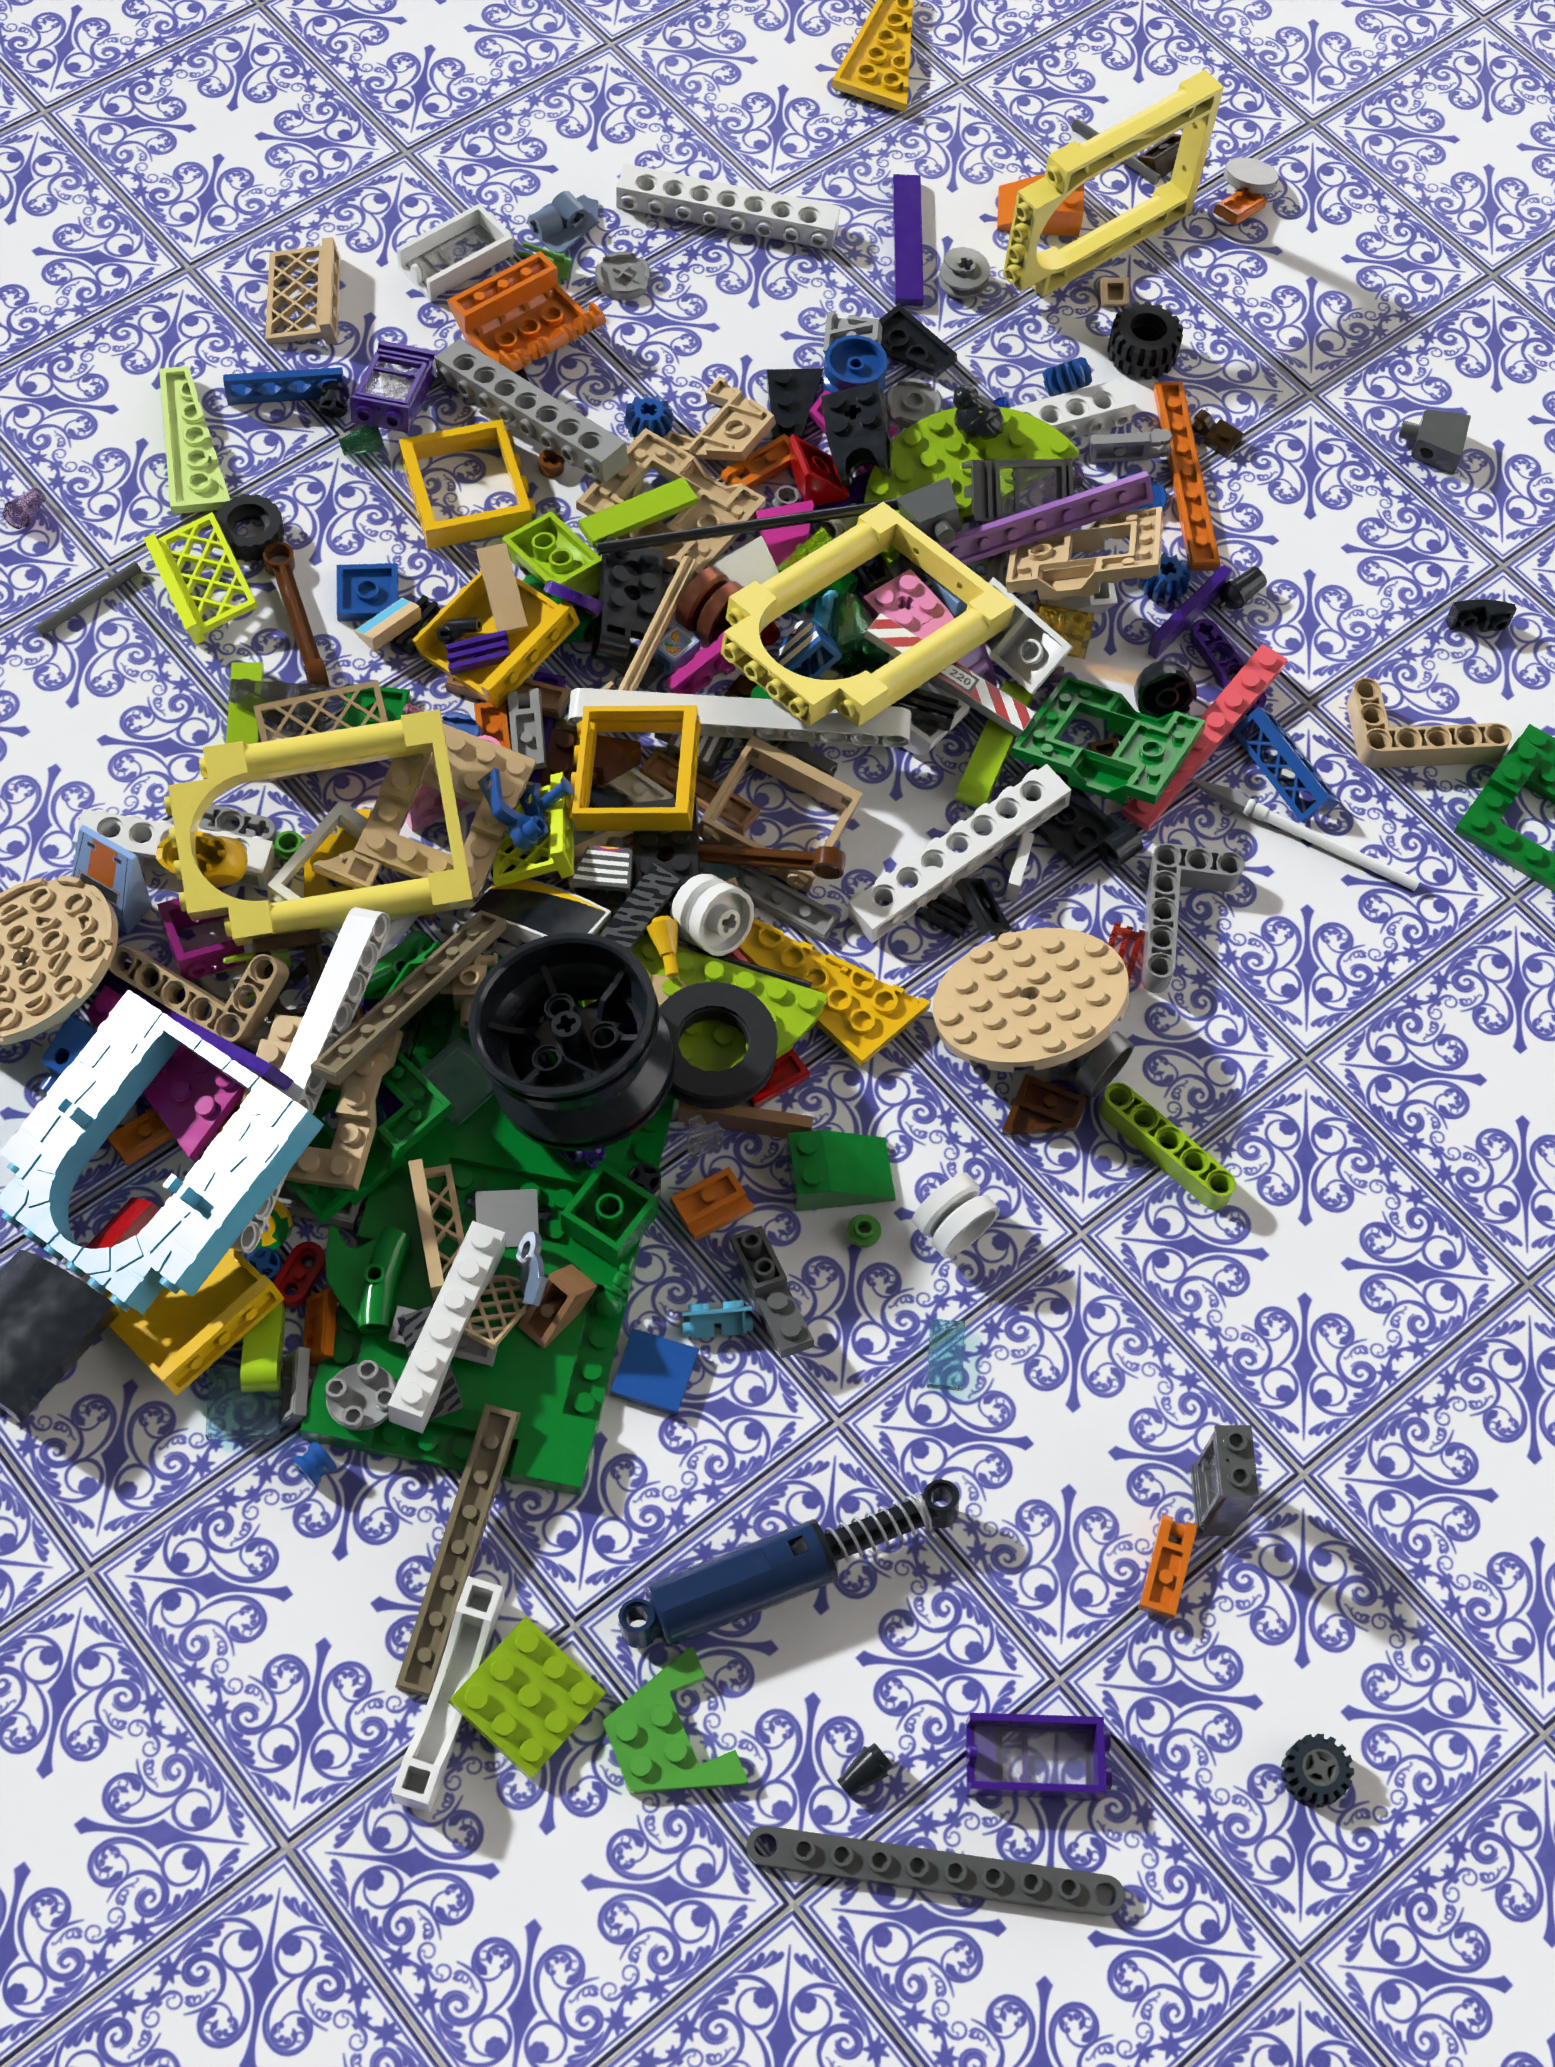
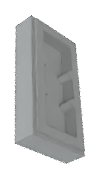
M298 1346L284 1358L280 1411L281 1425L293 1427L306 1417L307 1399L312 1390V1380L309 1378L310 1348Z

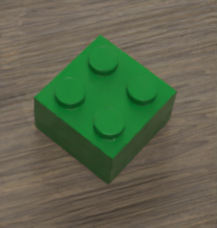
M601 1162L561 1212V1231L618 1267L658 1216V1198Z

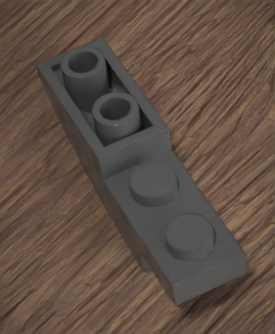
M762 1226L730 1236V1243L755 1309L768 1338H772L781 1358L813 1348L814 1339L787 1286V1277Z

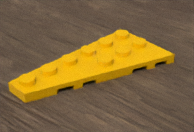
M877 0L833 77L832 88L906 113L913 0Z
M756 918L753 920L751 930L746 939L737 948L749 963L813 982L811 989L828 994V1001L815 1024L861 1067L926 1012L931 1005V1001L922 997L917 999L905 993V989L895 984L890 986L877 980L874 974L830 953L825 955L813 949V945L805 941L797 942L783 935V931Z

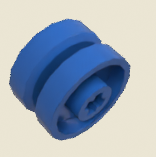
M860 335L844 336L835 340L827 348L824 358L823 392L827 390L830 393L878 381L883 394L888 366L885 350L873 339Z

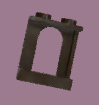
M320 929L252 941L254 957L261 954L271 956L272 954L304 949L313 996L325 968L321 949L322 938ZM272 963L265 968L264 975L266 979L270 978L273 974L274 968ZM278 995L265 1017L266 1022L273 1021L275 1014L296 1017L304 1016L308 1006L291 1010L286 1009L281 1004Z

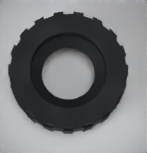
M243 494L240 497H233L232 500L226 501L222 508H219L217 511L218 515L215 516L236 560H244L245 562L260 561L263 559V550L267 545L273 542H283L284 540L281 512L278 511V506L266 497L263 498L256 494ZM246 519H259L264 523L265 529L257 536L241 537L236 534L235 526L240 521Z

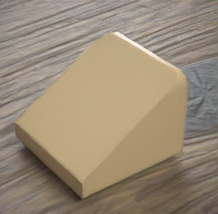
M1129 277L1101 278L1098 281L1101 307L1130 306Z

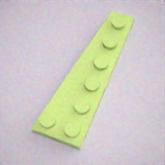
M189 366L161 368L159 373L172 514L219 510L226 501H230V496Z

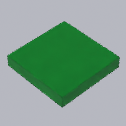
M380 687L388 722L401 720V715L408 713L411 696L410 690ZM373 689L360 691L353 702L370 711L376 702ZM354 693L346 694V697L351 699ZM350 706L342 721L352 727H358L367 715ZM376 707L373 714L380 718L378 707ZM369 718L366 725L377 724L378 722Z

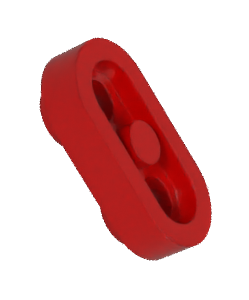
M307 1241L296 1245L273 1283L284 1297L282 1302H284L286 1308H295L302 1305L326 1267V1257L323 1248L319 1244ZM308 1259H312L315 1261L314 1264L309 1267L304 1266L303 1263ZM290 1288H296L298 1290L297 1293L292 1296L285 1294L286 1291Z

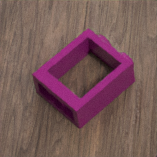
M179 898L157 904L161 925L180 976L187 980L198 979L209 974L247 964L246 960L229 964L223 963L225 957L245 953L244 945L237 946L233 937H229L230 940L186 953H184L176 931L222 919L224 922V918L229 917V915L192 921L187 912H182Z

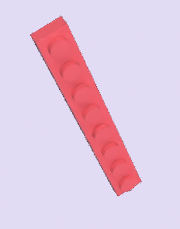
M1262 644L1199 718L1206 720L1205 730L1157 803L1154 805L1132 798L1123 809L1122 816L1148 832L1190 782V779L1195 776L1250 710L1252 705L1285 668L1288 659Z

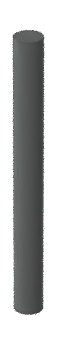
M1078 118L1071 125V128L1087 139L1100 134ZM1134 156L1122 162L1154 185L1161 178L1160 174Z
M135 561L36 625L34 627L35 631L40 637H43L139 574L141 568Z

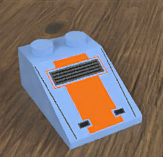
M82 825L78 832L72 877L80 878L84 883L91 886L94 885L100 890L115 911L118 929L129 934L152 907L137 855L87 826Z

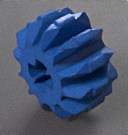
M1083 357L1045 369L1042 373L1045 389H1047L1049 396L1052 397L1086 387L1092 382L1090 365H1088L1086 358Z
M645 394L643 399L634 397L633 403L627 404L624 425L628 429L630 437H637L646 428L664 438L672 430V409L669 408L668 401H660L658 395L654 398H649Z
M1164 551L1161 555L1160 575L1149 579H1139L1140 585L1144 587V595L1152 594L1153 601L1161 598L1165 604L1170 598L1178 601L1181 594H1185L1188 590L1191 570L1187 569L1186 561H1178L1177 554L1173 557H1168Z

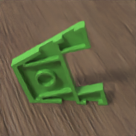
M693 1646L686 1649L602 1721L629 1794L673 1792L679 1789L701 1788V1790L715 1789V1787L723 1786L743 1787L748 1785V1779L736 1750L702 1764L698 1763L671 1697L673 1693L705 1681V1674Z

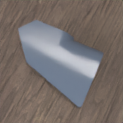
M562 191L553 199L551 205L528 216L529 227L534 236L547 249L562 254L597 225L598 200L584 196L575 198L570 191Z

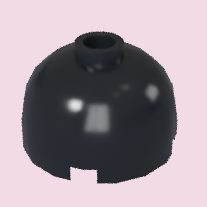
M1162 660L1154 662L1145 667L1137 677L1134 686L1135 702L1140 713L1155 718H1161L1174 711L1187 714L1193 698L1195 700L1197 698L1196 684L1183 666L1172 661Z

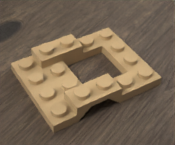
M645 428L627 447L629 464L605 484L597 479L576 501V509L589 516L623 502V498L651 468L672 480L684 477L697 495L698 505L679 512L668 525L657 521L623 535L624 538H632L755 519V511L763 510L766 506L767 498L741 483L725 486L708 476L695 456ZM740 534L649 548L663 551V568L672 574L677 571L684 556L696 559L698 565L692 578H695L702 570L712 567Z
M1162 506L1125 511L1095 521L1089 529L1062 532L1011 549L1005 582L1007 593L1026 594L1032 590H1038L1039 600L1058 601L1064 597H1090L1100 593L1101 582L1117 583L1123 579H1149L1160 575L1163 532ZM1130 535L1129 553L1071 560L1072 553L1084 552L1090 554L1104 549L1105 538L1122 539Z
M443 723L455 797L479 806L464 844L473 901L477 902L507 829V825L501 823L493 816L489 803L477 781L494 768L499 769L503 801L510 808L515 809L534 770L536 759ZM434 752L393 758L379 789V796L354 849L355 852L382 863V866L415 879L428 877L427 873L454 869L452 855L399 835L421 784L440 791ZM492 780L489 781V788L492 786Z
M275 1014L268 1040H260L256 1056L281 1071L303 1017ZM400 1029L339 1085L329 1081L326 1082L324 1088L342 1090L335 1111L340 1120L331 1150L307 1147L289 1170L285 1180L358 1191L377 1127L375 1100L382 1076L394 1067L403 1037ZM246 1088L243 1094L242 1102H244L247 1096L251 1093Z

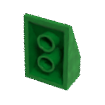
M827 1130L788 1133L786 1155L795 1211L895 1201L896 1197L885 1137Z

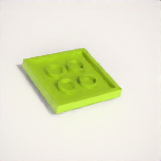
M525 1616L447 1702L530 1780L605 1696L606 1692Z

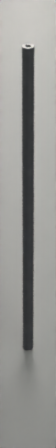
M896 498L599 542L596 543L597 555L856 517L861 516L882 502H885L895 511L899 509Z

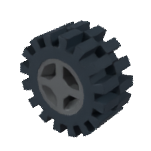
M1319 1733L1315 1737L1309 1734L1303 1739H1299L1286 1752V1757L1282 1760L1281 1767H1284L1281 1777L1282 1780H1287L1288 1783L1285 1785V1788L1288 1792L1293 1790L1295 1793L1293 1798L1296 1801L1303 1799L1306 1806L1311 1807L1313 1804H1317V1808L1324 1807L1326 1804L1331 1805L1336 1802L1351 1786L1352 1780L1350 1778L1354 1775V1768H1350L1349 1764L1353 1760L1351 1755L1345 1756L1343 1753L1346 1750L1343 1744L1339 1747L1334 1744L1337 1739L1331 1736L1328 1739H1324V1734Z

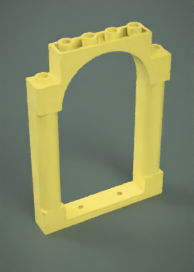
M1203 70L1181 82L1178 91L1082 144L1073 141L1049 154L1045 176L1017 192L1003 271L1006 280L1013 284L1020 292L1031 287L1044 297L1191 214L1224 86L1210 73ZM1183 129L1171 181L1155 189L1152 198L1059 250L1053 246L1044 251L1036 252L1040 235L1046 223L1058 206L1074 190L1088 180Z
M882 502L859 516L856 526L762 584L755 580L731 595L728 600L726 620L729 621L732 627L724 631L721 654L728 662L734 664L751 681L757 683L771 698L781 703L794 717L799 718L808 727L835 709L842 717L848 719L856 727H860L1007 628L1011 622L1015 603L885 502ZM890 546L900 551L967 604V609L964 613L870 674L865 670L858 675L845 679L820 680L796 674L777 663L768 654L760 639V633L770 622Z
M440 709L401 715V720L244 745L243 741L203 747L204 758L199 759V766L202 778L208 779L168 785L169 796L164 797V804L167 816H173L174 828L169 829V836L172 848H177L179 860H174V869L177 880L183 881L184 892H179L182 912H187L192 921L229 915V917L224 918L227 937H233L237 946L252 944V941L255 939L320 929V932L342 929L349 911L355 907L385 912L389 915L390 920L474 906ZM434 752L454 869L427 873L428 877L275 903H269L268 900L248 901L229 896L214 887L203 876L196 857L197 829L208 807L227 790L251 781Z

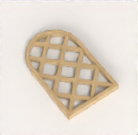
M508 1275L493 1276L488 1284L490 1289H485L482 1295L492 1294L494 1301L482 1303L479 1298L474 1309H479L481 1316L470 1317L466 1324L467 1328L462 1333V1335L493 1350L530 1306L525 1304L519 1309L518 1304L523 1298H516L513 1291L521 1290L520 1280ZM505 1282L506 1287L495 1288L493 1283ZM509 1292L511 1299L499 1301L497 1293ZM513 1304L515 1312L503 1313L501 1306ZM496 1307L498 1314L486 1315L484 1308ZM514 1317L507 1325L505 1318ZM500 1319L501 1327L490 1328L489 1320ZM483 1321L485 1329H472L471 1323ZM501 1332L494 1340L492 1333ZM487 1334L488 1339L485 1338V1337H483V1336H481V1335Z

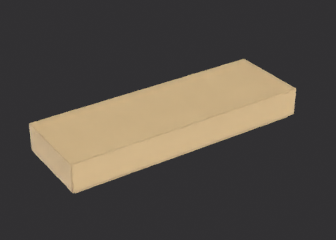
M502 543L476 549L497 632L506 630L508 635L528 630L507 544Z

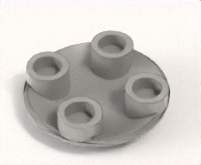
M364 1360L361 1363L348 1366L337 1373L326 1384V1406L328 1412L335 1422L347 1429L367 1430L374 1428L389 1417L388 1403L396 1388V1383L388 1371L378 1366L372 1360Z

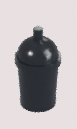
M1253 566L1232 581H1227L1221 589V602L1217 604L1218 608L1221 609L1225 606L1229 609H1240L1244 607L1248 600L1267 585L1264 573L1259 568Z

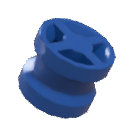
M257 1248L250 1252L246 1258L260 1274L263 1271L270 1270L271 1272L264 1274L272 1282H274L282 1268L280 1257L271 1248Z
M315 1441L308 1446V1451L303 1456H296L291 1460L297 1471L312 1487H316L321 1483V1477L324 1474L332 1473L337 1469L332 1458Z

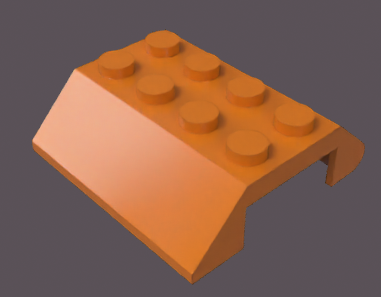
M541 251L448 299V305L465 341L514 373L531 364V360L541 359L569 342L576 340L578 335L587 334L606 323L604 313L592 301L589 302V312H586L558 285V268Z

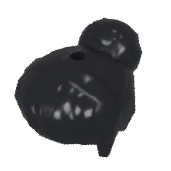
M963 385L956 388L953 397V403L957 408L954 421L967 444L970 441H976L979 437L983 440L996 438L999 434L1003 433L1004 419L998 405L980 396L977 389L971 385Z

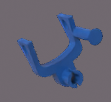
M494 768L477 781L489 803L493 816L508 826L513 842L523 851H527L538 843V838L548 832V827L542 813L567 794H574L572 784L565 778H561L560 784L542 798L540 797L539 785L534 783L524 791L519 799L526 813L524 815L510 808L503 801L499 769ZM492 780V786L489 788V781ZM531 795V796H532V801L529 803V800H528V799H529V796Z

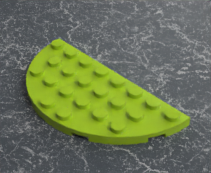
M1000 407L1004 419L1003 433L999 434L996 438L983 440L979 437L976 441H970L967 444L955 425L954 418L957 408H952L932 414L914 423L892 441L891 476L883 478L880 469L874 466L866 487L864 503L898 498L949 477L961 523L964 525L966 523L963 522V517L972 515V498L964 497L965 486L971 485V469H962V462L970 460L1072 459L1073 461L1079 457V450L1066 436L1048 423L1027 413L1005 407ZM1000 468L1001 502L1014 495V481L1011 476L1013 468ZM1018 468L1021 472L1019 492L1055 471V468ZM893 546L879 553L888 568L899 563L900 551Z
M608 923L602 928V930L597 935H600L602 933V931L605 929ZM643 935L631 952L644 965L650 979L651 975L666 976L663 958L660 957L651 937ZM677 946L676 960L679 969L677 977L687 986L702 982L729 983L749 991L767 1007L777 1029L778 1045L776 1059L790 1051L793 1045L813 1028L828 1001V994ZM674 978L665 980L662 985L663 992L668 996L682 989L681 982ZM582 1000L581 1002L583 1007L596 1000ZM704 1020L694 1023L683 1032L678 1045L682 1056L691 1065L704 1071H722L732 1068L743 1059L748 1050L744 1035L735 1026L722 1020Z

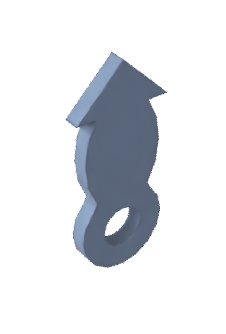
M530 1231L520 1241L516 1254L517 1266L521 1268L520 1287L522 1294L525 1296L520 1303L539 1307L548 1278L544 1277V1263L540 1257L541 1236L536 1232Z

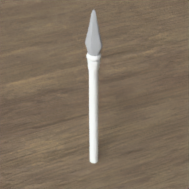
M1193 778L1190 779L1192 784L1230 811L1243 812L1245 816L1251 815L1252 818L1270 823L1413 891L1416 890L1420 882L1419 879L1275 813L1259 802L1256 804L1255 799L1247 798L1238 789Z

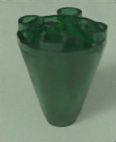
M854 593L840 595L836 599L833 609L831 635L842 654V658L832 665V668L837 673L842 674L844 679L858 675L865 670L872 673L887 664L890 656L889 653L864 638L866 630L873 623L874 619L863 601Z

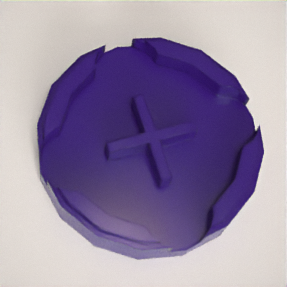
M551 580L547 581L543 589L544 592L552 596L564 599L571 604L596 614H601L604 604L598 599L574 591L572 588Z

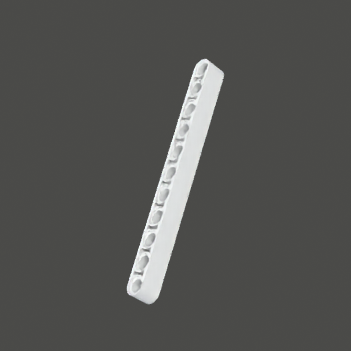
M577 688L573 689L570 693L568 723L576 728L577 723L582 721L584 706L697 705L701 721L700 736L750 739L753 735L764 740L880 747H904L910 743L911 711L903 707L889 706L860 727H856L848 719L842 717L835 709L808 727L775 699ZM647 732L682 735V732Z
M358 907L349 911L281 1068V1071L294 1081L288 1090H282L274 1085V1088L312 1114L327 1080L312 1075L310 1064L349 1030L390 932L391 921L389 915L385 912ZM287 1174L230 1247L231 1249L249 1253L256 1248Z

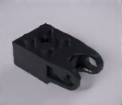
M878 381L822 395L821 400L827 441L843 488L851 487L854 472L865 464L877 466L883 478L890 477L891 449L893 447L886 403Z

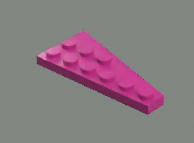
M106 985L86 1010V1014L97 1029L103 1021L108 1019L110 1012L123 997ZM180 1044L144 1090L143 1094L187 1156L195 1162L242 1098L245 1088Z

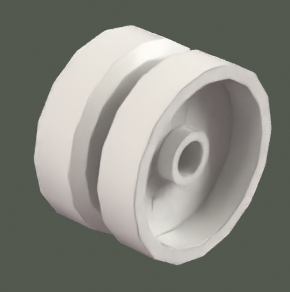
M699 874L690 878L680 887L673 899L670 917L679 922L678 936L692 945H696L713 956H724L736 950L749 934L754 920V904L749 894L742 889L728 884L712 874Z
M967 1172L960 1173L939 1186L918 1207L912 1218L913 1224L923 1235H934L932 1245L945 1259L955 1256L973 1244L994 1223L1000 1212L998 1206L988 1195L978 1196L980 1186Z

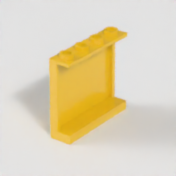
M480 570L419 631L412 641L424 660L448 676H452L454 680L460 682L498 709L508 698V692L515 691L580 624V621L571 603L563 599L558 604L515 577L528 630L508 634L510 655L502 663L451 675L448 669L449 661L447 659L448 651L446 645L441 643L436 636L439 627L443 626L451 618L480 617L482 631L480 633H465L457 641L497 632Z
M230 1248L193 1297L181 1289L175 1294L164 1287L143 1315L132 1307L125 1312L116 1305L119 1315L109 1327L177 1397L284 1300V1297L265 1274L261 1275L237 1250ZM108 1290L104 1296L110 1299L113 1294Z

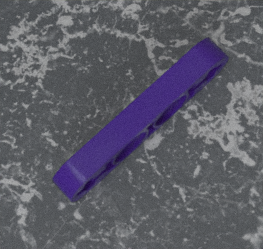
M1198 619L1194 622L1189 639L1223 689H1225L1231 682L1228 675L1237 674L1245 664L1217 624L1209 619ZM1222 652L1228 659L1218 661L1212 656V653ZM1265 692L1258 698L1257 704L1254 703L1245 714L1246 716L1258 706L1264 709L1267 700Z

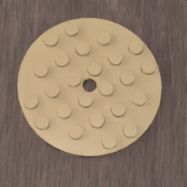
M59 875L58 880L45 881L40 877L15 885L0 893V1045L33 1039L58 1023L66 1021L89 998L105 976L117 947L118 921L112 905L94 885H88L80 878ZM29 956L28 959L25 961V962H26V965H24V964H23V961H24L23 959H24L25 957Z
M1035 928L1013 933L1006 932L980 946L973 947L970 952L959 959L948 970L939 983L934 995L933 1016L939 1037L944 1045L965 1062L970 1064L973 1061L986 1064L988 1070L1000 1072H1014L1015 1067L1034 1066L1035 1070H1041L1076 1059L1103 1042L1110 1035L1109 1029L1117 1020L1122 1021L1127 1011L1130 982L1126 966L1119 954L1110 945L1092 935L1063 928ZM1026 994H1028L1029 997L1036 996V998L1029 1000L1028 998H1026Z

